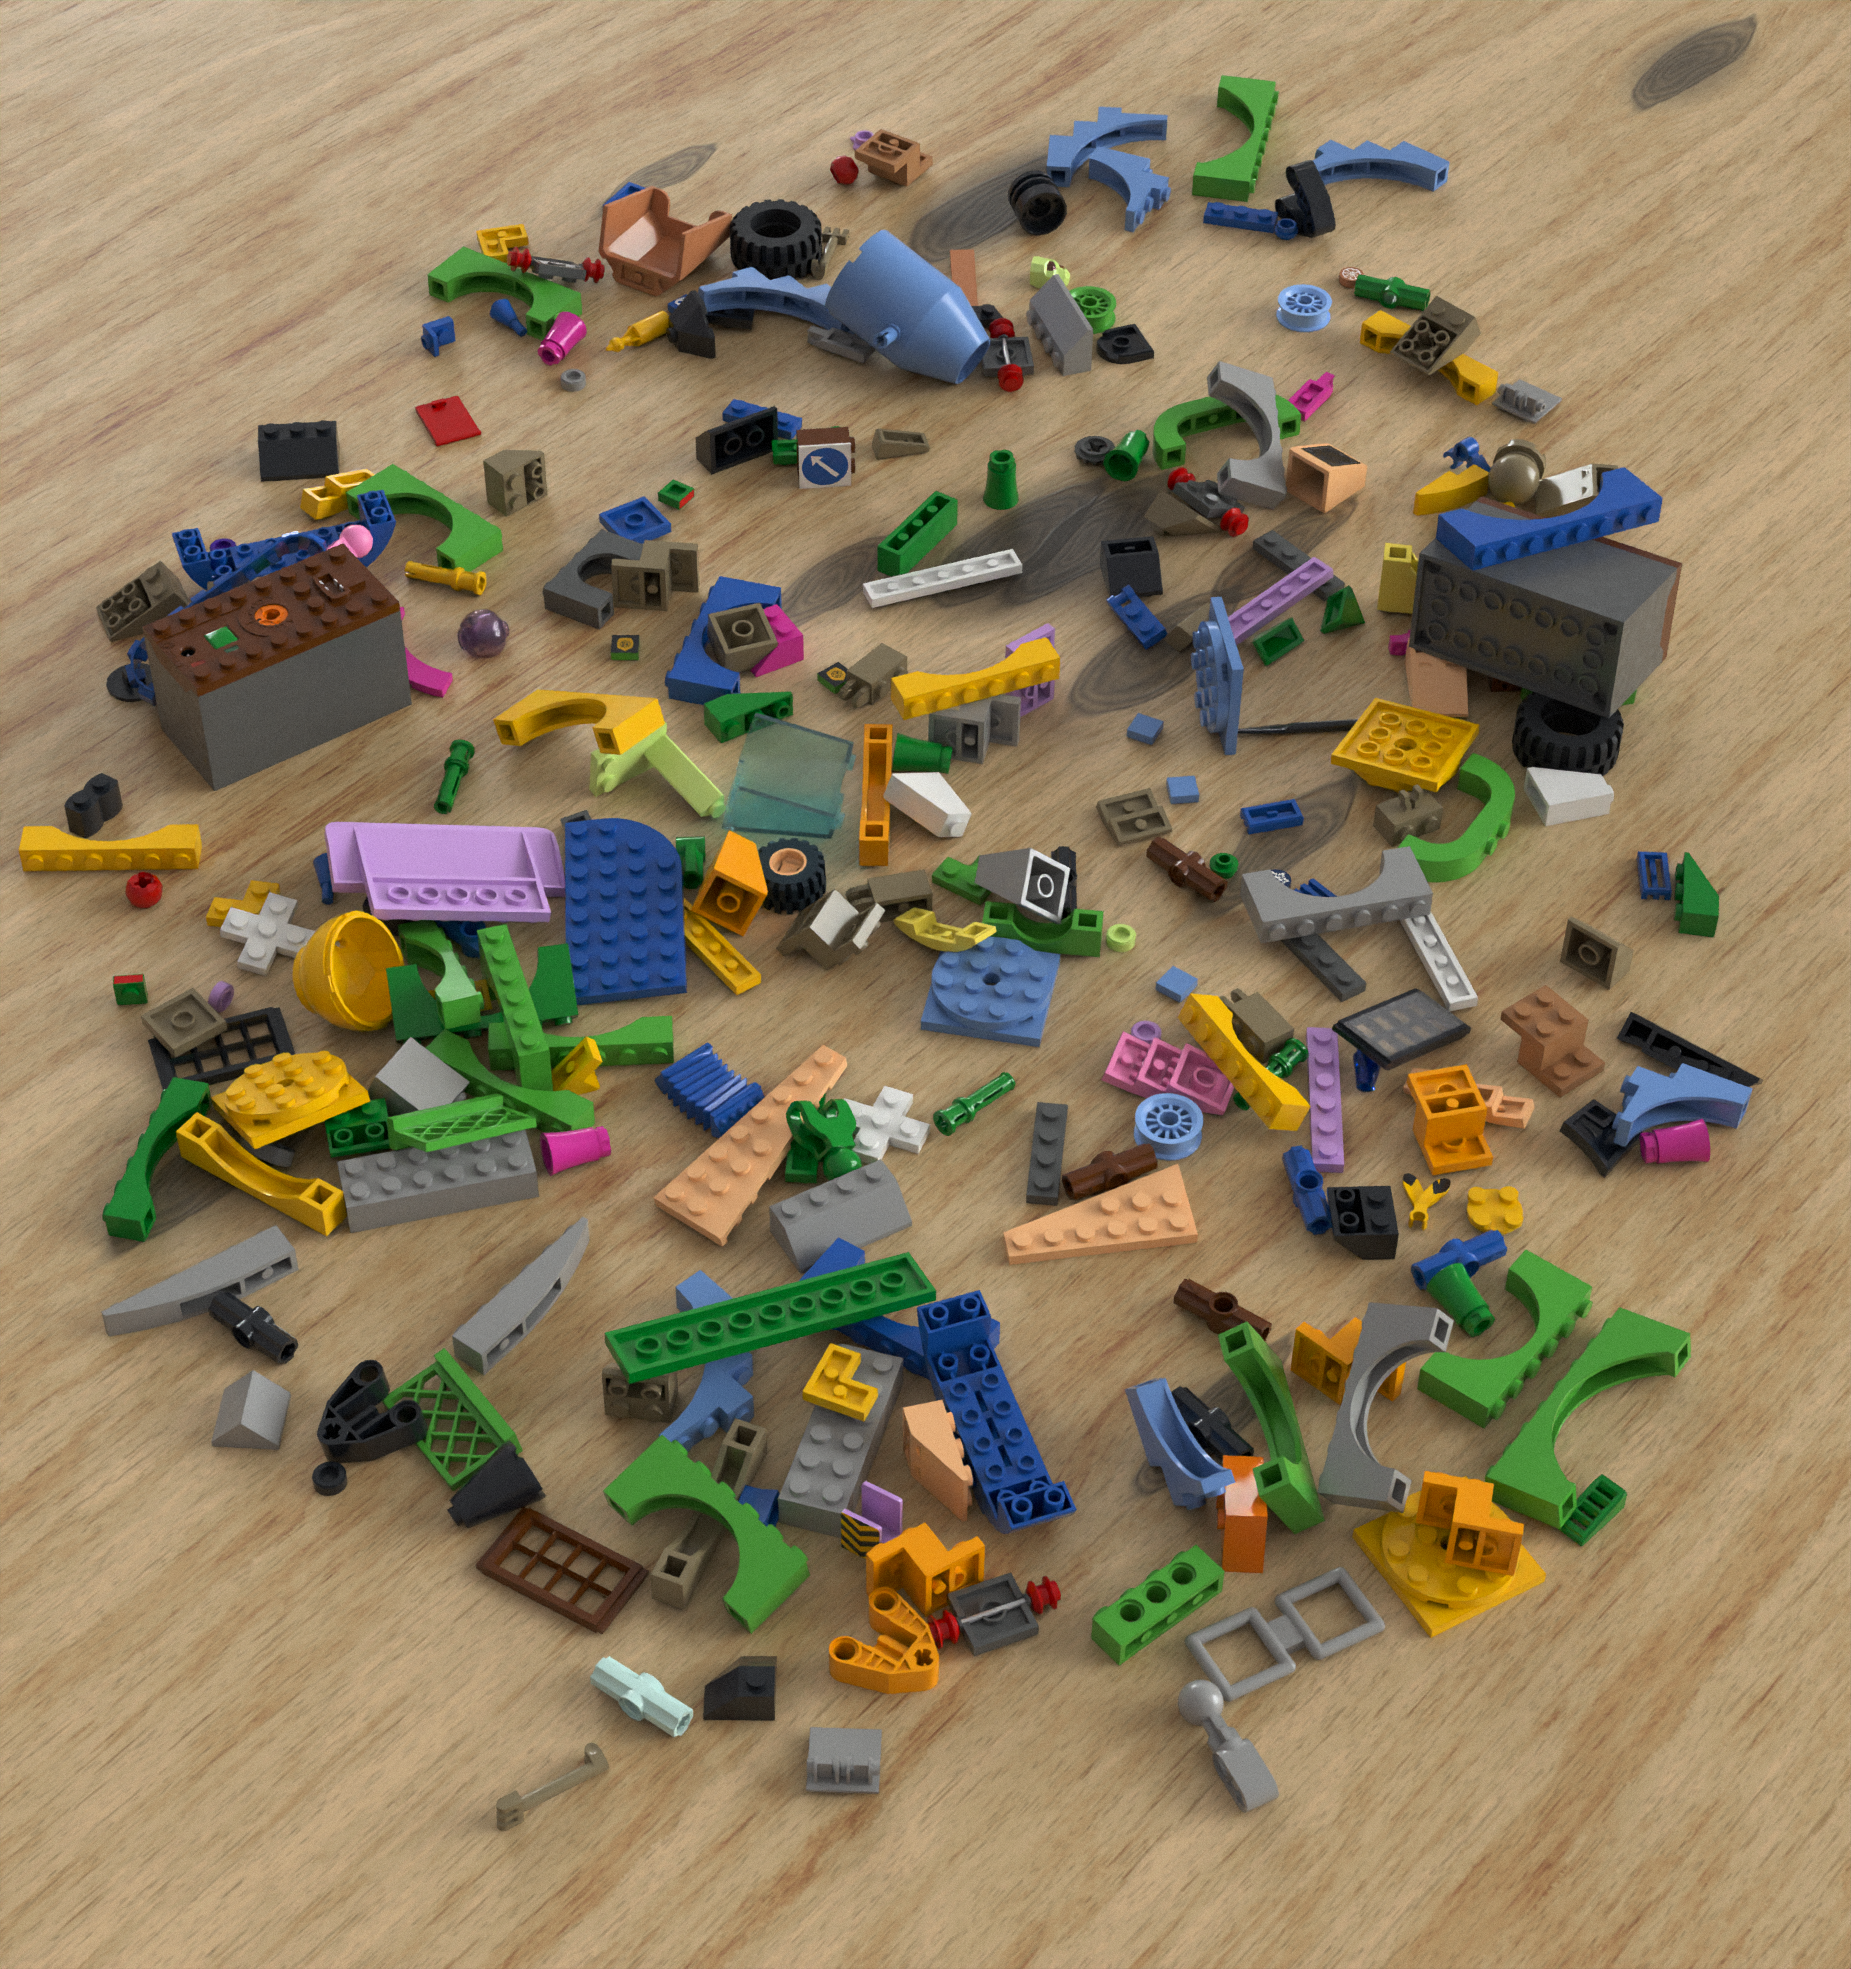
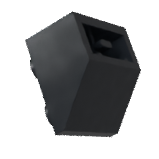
M1153 536L1101 541L1100 569L1109 597L1118 595L1122 592L1121 589L1127 585L1131 586L1138 597L1163 594L1159 552Z
M1391 1186L1327 1187L1334 1240L1362 1260L1395 1259L1399 1233Z

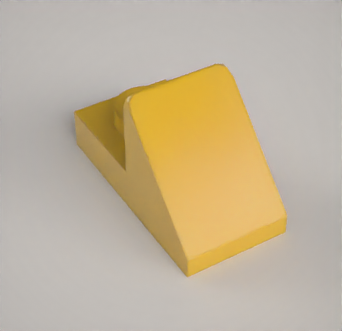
M585 1037L551 1071L553 1091L569 1090L580 1095L600 1089L594 1070L603 1061L595 1040Z

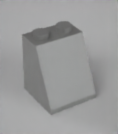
M1032 848L985 854L979 856L975 883L1055 924H1060L1070 868Z
M410 1037L375 1076L368 1089V1095L370 1100L385 1098L388 1117L463 1101L467 1098L464 1091L469 1081Z

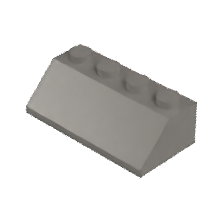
M1055 274L1030 299L1029 310L1026 312L1027 322L1033 326L1037 339H1041L1045 352L1050 354L1054 366L1058 367L1063 376L1091 371L1093 328L1060 276Z
M881 1159L769 1206L770 1232L800 1274L808 1271L838 1237L858 1248H862L912 1226V1220L898 1182Z

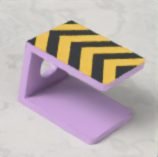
M864 1481L861 1486L862 1517L847 1509H843L841 1512V1547L866 1559V1553L875 1545L886 1543L902 1533L903 1500L878 1486Z

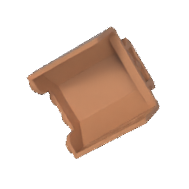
M650 186L604 205L598 252L602 259L606 258L613 270L612 276L616 282L657 297L683 280L730 237L732 214L717 210L711 213L708 222L699 226L669 216L670 198L668 194L662 189Z

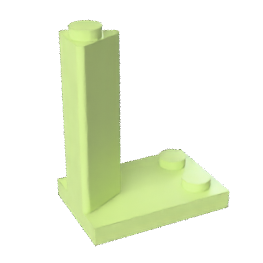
M666 722L621 755L600 753L599 749L591 752L589 790L595 797L605 792H610L616 786L655 767L701 817L711 815L713 818H717L726 809L724 795L666 735Z

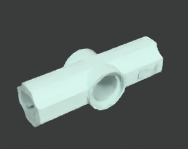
M610 1656L608 1658L603 1657L595 1665V1669L590 1676L591 1684L617 1700L621 1709L629 1717L637 1721L645 1718L673 1737L681 1736L687 1730L693 1718V1709L666 1693L662 1684L654 1676L645 1672L638 1675Z

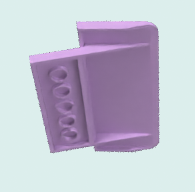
M331 822L325 827L324 835L332 891L339 893H366L371 914L377 919L440 920L445 922L450 920L471 922L498 921L502 923L509 921L549 922L551 911L546 897H565V875L559 846L554 833L545 828Z

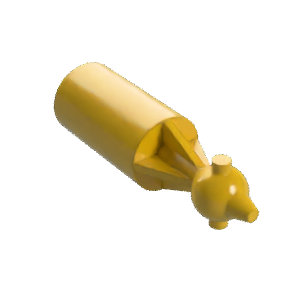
M661 310L628 326L626 333L621 338L614 337L609 341L606 351L620 352L624 349V346H641L665 334L666 329L669 328V315Z

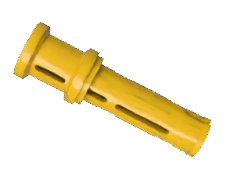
M408 561L405 566V572H409L405 573V577L449 585L455 591L464 589L473 591L476 595H481L486 587L487 578L486 573L483 571L474 573L465 571L462 567H457L453 570Z

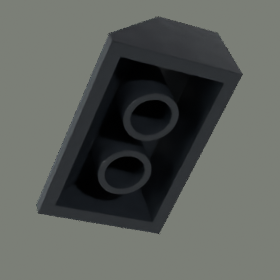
M775 406L712 428L695 438L696 459L712 475L772 453V440H778L777 408Z
M321 420L318 422L258 425L261 482L325 478V476L339 474L340 445L336 421Z

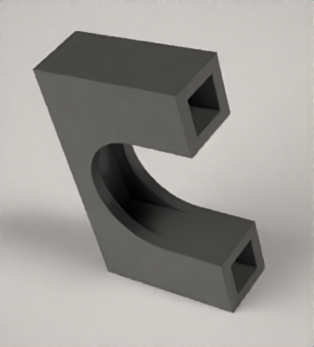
M601 529L574 555L573 559L565 567L560 569L559 573L550 582L545 584L543 588L545 609L600 630L614 615L613 594L588 585L584 581L596 575L612 574L611 564L613 559L640 560L643 544Z

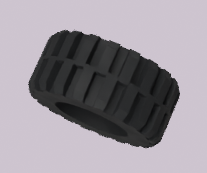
M769 199L761 203L754 202L750 207L745 206L740 212H737L730 224V254L732 262L738 270L754 267L769 280L788 275L794 279L805 277L807 272L811 273L812 260H818L819 263L822 256L821 222L812 210H809L807 206L803 204L800 206L794 201L785 202L784 199L771 201Z
M1532 692L1518 706L1512 737V749L1523 767L1592 773L1604 776L1616 764L1623 734V719L1618 709L1610 718H1606ZM1558 732L1570 733L1577 736L1564 735Z

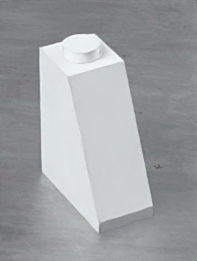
M1535 767L1527 768L1524 791L1545 826L1609 814L1614 793L1612 787L1607 785L1601 774Z
M939 772L892 773L883 795L886 801L938 837L962 836L972 814Z

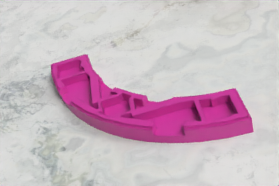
M400 607L401 620H403L405 611L404 607ZM405 647L409 683L412 684V688L443 698L453 681L452 673L441 671L421 662Z

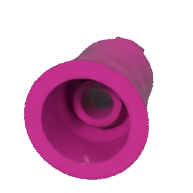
M560 312L538 349V355L542 361L552 366L563 360L568 352L586 336L587 329L584 322L571 312Z
M1703 1119L1669 1128L1654 1129L1652 1132L1640 1134V1152L1645 1163L1709 1162L1710 1160L1709 1134Z
M603 1126L540 1134L541 1155L550 1176L584 1163L597 1161L599 1158L607 1157L611 1154L610 1138Z

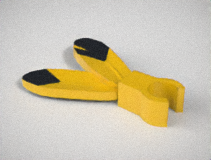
M1410 1173L1404 1174L1403 1189L1414 1207L1409 1214V1228L1413 1226V1221L1415 1220L1422 1222L1421 1229L1423 1231L1427 1228L1429 1217L1427 1208L1437 1203L1448 1193L1451 1184L1449 1179L1436 1180L1423 1191L1419 1180Z

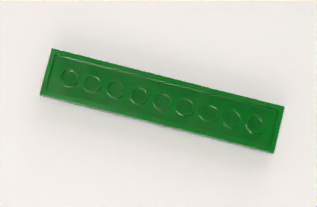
M906 1252L605 1332V1344L626 1380L631 1384L936 1301V1289L911 1254Z

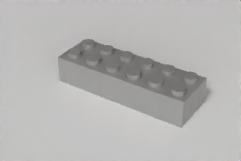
M526 1129L430 1152H424L411 1147L337 1161L350 1233L539 1197L537 1172Z
M840 1343L839 1346L861 1353V1363L854 1373L852 1380L877 1388L878 1398L864 1422L815 1405L778 1497L779 1523L841 1538V1512L843 1509L855 1512L862 1493L861 1486L867 1480L903 1385V1358Z

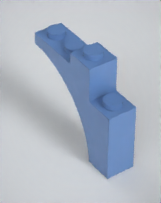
M1099 146L1089 158V179L1109 186L1126 202V231L1134 232L1137 226L1143 223L1147 212H1150L1152 208L1159 210L1163 203L1169 200L1171 188L1168 187L1169 177L1153 174V170L1150 169L1149 158Z
M1684 1063L1681 1064L1676 1074L1671 1072L1669 1077L1637 1066L1632 1076L1626 1075L1620 1092L1624 1093L1622 1112L1619 1111L1612 1126V1129L1617 1130L1614 1143L1626 1147L1629 1141L1640 1132L1659 1124L1675 1121L1703 1119L1705 1122L1722 1124L1737 1129L1746 1113L1752 1088Z
M1154 1378L1125 1389L1149 1465L1161 1466L1174 1505L1186 1506L1187 1510L1201 1507L1207 1504L1205 1498L1221 1495L1226 1492L1225 1486L1235 1483L1232 1470L1216 1463L1194 1438L1175 1403L1166 1378Z

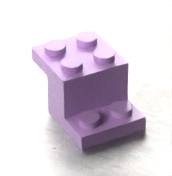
M1047 623L1006 645L1005 659L1015 652L1020 644L1045 637L1048 638L1054 647L1055 628ZM1055 680L1008 692L1006 695L1021 697L1020 717L1054 699Z

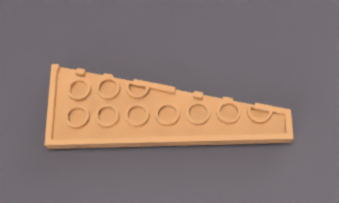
M822 1045L654 1197L655 1205L723 1247L728 1242L727 1236L733 1227L739 1226L743 1220L742 1214L748 1205L754 1204L758 1198L757 1192L766 1180L771 1179L791 1149L790 1144L794 1137L786 1120L788 1107L794 1101L807 1100L812 1102L818 1110L820 1107L819 1101L827 1090L833 1088L847 1067L846 1057ZM800 1112L801 1121L804 1123L803 1118H802V1116H801V1112Z

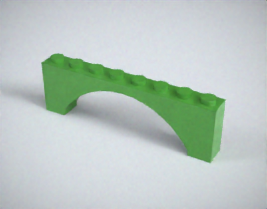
M1221 76L1218 87L1217 107L1224 108L1239 118L1248 128L1251 137L1242 147L1224 157L1204 163L1197 162L1193 174L1192 195L1248 202L1250 193L1255 192L1259 167L1261 168L1266 142H1268L1269 130H1271L1276 105L1278 104L1279 91H1275V81Z
M1619 1307L1611 1318L1605 1320L1602 1330L1596 1338L1590 1339L1581 1357L1572 1362L1569 1372L1563 1380L1560 1379L1556 1382L1553 1392L1546 1401H1542L1539 1404L1533 1418L1523 1424L1512 1444L1509 1443L1505 1447L1502 1457L1496 1465L1489 1467L1485 1475V1482L1494 1484L1492 1502L1561 1529L1577 1507L1576 1484L1567 1480L1554 1453L1557 1436L1566 1419L1587 1399L1612 1386L1651 1376L1670 1375L1676 1377L1691 1358L1690 1333Z

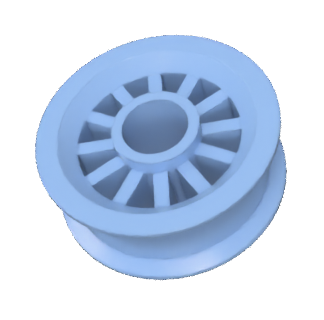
M1300 284L1287 287L1280 292L1278 296L1280 307L1277 310L1276 317L1281 325L1297 332H1314L1328 325L1330 321L1328 310L1332 305V299L1325 290L1313 285Z
M1173 1093L1156 1094L1141 1102L1136 1110L1135 1142L1137 1146L1144 1143L1150 1144L1154 1149L1156 1159L1167 1161L1183 1159L1193 1154L1200 1146L1203 1114L1198 1105L1189 1098Z

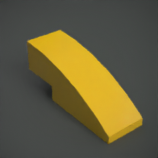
M1475 464L1458 475L1449 470L1415 493L1413 514L1419 516L1449 511L1478 500L1481 496L1483 497L1487 494L1489 472Z
M368 469L325 476L324 486L303 489L300 508L315 520L348 509L346 492L375 474Z

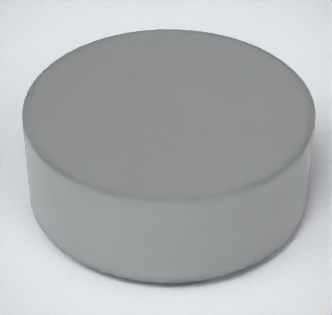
M569 369L561 374V386L564 390L574 392L582 390L586 386L585 373L578 369Z

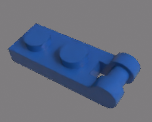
M1127 585L1121 589L1122 592L1118 595H1112L1107 598L1106 602L1138 642L1147 650L1165 638L1168 633L1165 627L1135 594L1131 586ZM1127 601L1130 602V603H1129L1128 605H1126L1125 607H1122V606H1121L1122 604H1124V603L1127 602Z

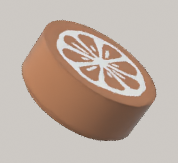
M1355 267L1343 268L1339 273V283L1346 288H1354L1358 275H1364V273Z

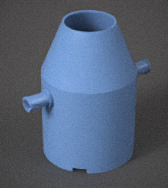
M881 230L859 248L862 253L853 263L849 260L837 276L826 298L825 306L828 308L826 311L899 369L960 384L978 366L990 346L991 341L961 287L889 231Z

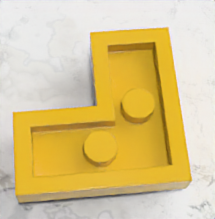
M524 224L476 231L481 253L504 263H507V248H519L529 245Z
M251 880L243 900L214 897L206 915L207 926L222 927L230 907L259 915L269 892L280 895L279 883Z
M830 1343L803 1389L802 1399L864 1422L878 1398V1389L852 1380L854 1373L861 1363V1353Z

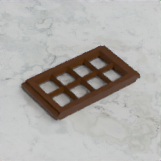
M525 1507L518 1512L476 1563V1569L482 1571V1574L577 1624L600 1634L605 1632L649 1575V1571L639 1563L531 1508L527 1509ZM532 1525L550 1534L537 1552L518 1543ZM557 1538L575 1547L562 1565L543 1556ZM513 1549L531 1557L530 1561L518 1575L500 1567V1564ZM582 1551L600 1560L587 1578L568 1569ZM538 1561L557 1570L543 1588L524 1579ZM606 1564L625 1573L612 1591L593 1582ZM563 1574L582 1583L568 1602L549 1592ZM588 1587L607 1596L593 1615L575 1606V1603Z

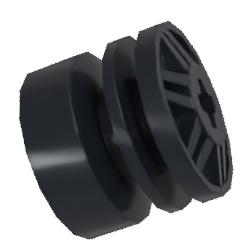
M1039 170L1027 171L1012 182L1008 190V201L1026 232L1033 235H1045L1056 230L1063 223L1067 215V205L1049 174Z

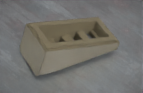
M876 429L872 441V448L876 458H891L929 452L930 449L925 434L920 432Z
M1207 602L1185 618L1166 635L1164 640L1178 652L1185 649L1193 641V632L1198 631L1200 622L1205 621L1208 616L1210 604Z

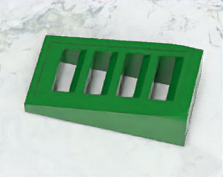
M1601 1474L1578 1497L1576 1509L1561 1529L1558 1530L1582 1547L1624 1508L1627 1492ZM1594 1501L1596 1504H1598L1600 1507H1602L1603 1510H1601L1600 1508H1598V1507H1597L1596 1505H1594L1592 1502ZM1582 1511H1585L1587 1514L1593 1517L1594 1520L1586 1516L1584 1513H1582ZM1572 1520H1577L1579 1523L1585 1526L1586 1529H1581L1579 1526L1573 1523Z

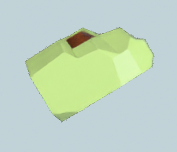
M1033 256L1030 268V284L1032 286L1041 288L1055 274L1060 276L1065 286L1068 285L1070 273L1064 266L1059 265L1053 259Z

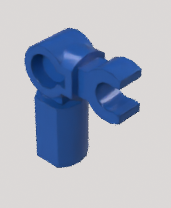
M1473 437L1463 439L1453 448L1443 453L1444 458L1450 456L1453 459V465L1450 466L1451 469L1459 467L1464 461L1467 462V468L1475 464L1487 472H1490L1491 469L1483 455L1478 454L1479 444Z

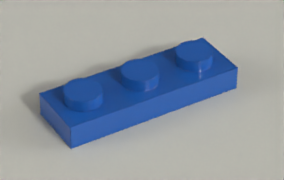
M1208 202L1203 223L1274 233V228L1278 221V212L1268 209L1259 210L1245 206L1225 205L1220 202Z
M733 399L722 413L723 421L729 423L768 408ZM777 411L778 437L792 440L796 435V430H800L802 427V418Z

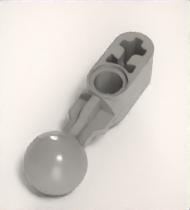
M1207 1680L1191 1681L1182 1688L1179 1694V1712L1190 1724L1203 1726L1209 1736L1207 1744L1213 1752L1212 1757L1215 1769L1239 1809L1246 1813L1277 1799L1279 1796L1277 1784L1252 1742L1247 1738L1242 1740L1236 1729L1227 1726L1222 1718L1221 1713L1224 1700L1219 1688Z

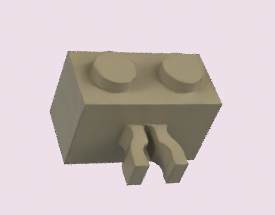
M1417 784L1413 786L1412 792L1407 793L1403 789L1399 791L1398 797L1377 804L1373 826L1391 846L1402 843L1408 834L1419 837L1440 829L1443 807L1426 789H1422Z

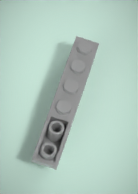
M582 1217L574 1225L569 1226L563 1235L552 1245H548L534 1262L526 1265L512 1282L504 1285L489 1303L482 1305L467 1323L460 1325L452 1335L455 1357L485 1375L535 1328L562 1294L581 1261L590 1241L588 1219Z
M277 1225L261 1231L255 1236L237 1245H233L227 1250L101 1311L106 1333L108 1336L143 1331L207 1313L213 1298L220 1292H229L238 1299H242L298 1271L295 1249Z

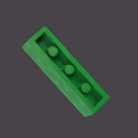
M938 491L929 496L877 546V571L890 577L907 574L957 525L958 500Z

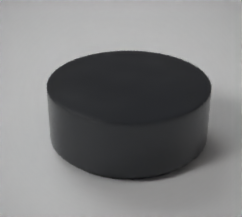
M324 1462L318 1465L312 1474L315 1490L324 1496L339 1494L345 1489L348 1482L346 1470L338 1462Z

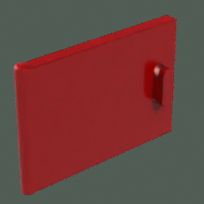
M458 395L446 399H438L415 407L416 413L436 446L481 435V431Z

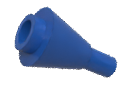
M508 299L497 300L492 304L490 310V317L512 328L520 337L526 335L527 329L519 322Z
M324 853L313 860V865L322 888V903L330 905L334 902V892L332 891L327 853Z

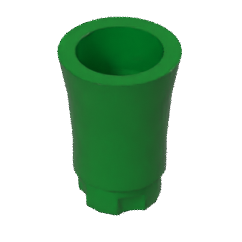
M1138 429L1129 431L1117 446L1106 454L1104 468L1112 478L1125 482L1132 480L1136 476L1139 465L1147 453L1150 443L1146 433Z
M995 450L989 456L983 502L992 509H1010L1019 502L1016 483V463L1013 453L1009 450Z
M897 733L892 772L913 771L949 774L953 747L942 746V743L929 742Z
M1451 1264L1440 1270L1429 1281L1426 1291L1443 1306L1458 1326L1464 1329L1471 1337L1481 1335L1493 1325L1495 1318L1490 1313L1488 1304L1471 1281L1463 1264Z

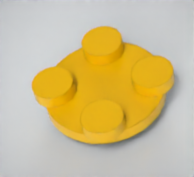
M1505 1186L1501 1190L1472 1187L1468 1191L1466 1209L1467 1218L1470 1223L1484 1233L1490 1230H1498L1502 1235L1521 1227L1523 1223V1209L1518 1201L1519 1193L1517 1189L1511 1186Z

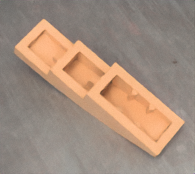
M1413 1068L1410 1074L1430 1071V1069ZM1405 1082L1403 1086L1404 1093L1412 1096L1407 1083ZM1476 1084L1487 1107L1485 1122L1525 1129L1535 1109L1533 1099L1504 1096L1502 1086Z

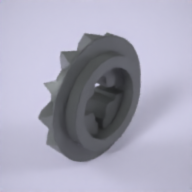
M1088 436L1080 439L1075 444L1074 452L1076 453V458L1083 460L1084 464L1093 463L1095 465L1100 463L1104 465L1106 454L1114 449L1115 445L1105 437Z

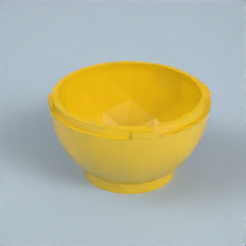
M351 911L338 915L321 925L308 940L307 944L299 950L293 964V984L302 1005L308 1011L318 1014L321 1018L335 1026L354 1031L378 1030L387 1026V1023L393 1018L386 968L404 966V961L396 940L382 921L365 912ZM337 941L340 943L339 947L335 945Z

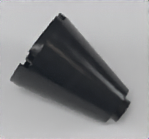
M510 1440L502 1444L449 1499L452 1507L447 1509L458 1527L463 1523L467 1529L541 1501L546 1497L534 1473L524 1458L518 1457L515 1452L517 1448Z

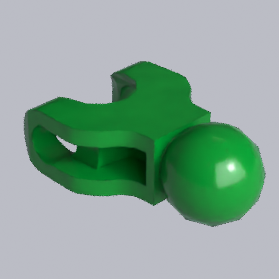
M830 1099L823 1106L820 1114L810 1101H794L790 1104L786 1112V1120L791 1133L802 1147L813 1154L816 1162H823L824 1176L828 1181L862 1167L860 1157L852 1150L856 1146L853 1140L856 1119L844 1099ZM800 1112H801V1116H802V1118H803L804 1123L801 1121Z

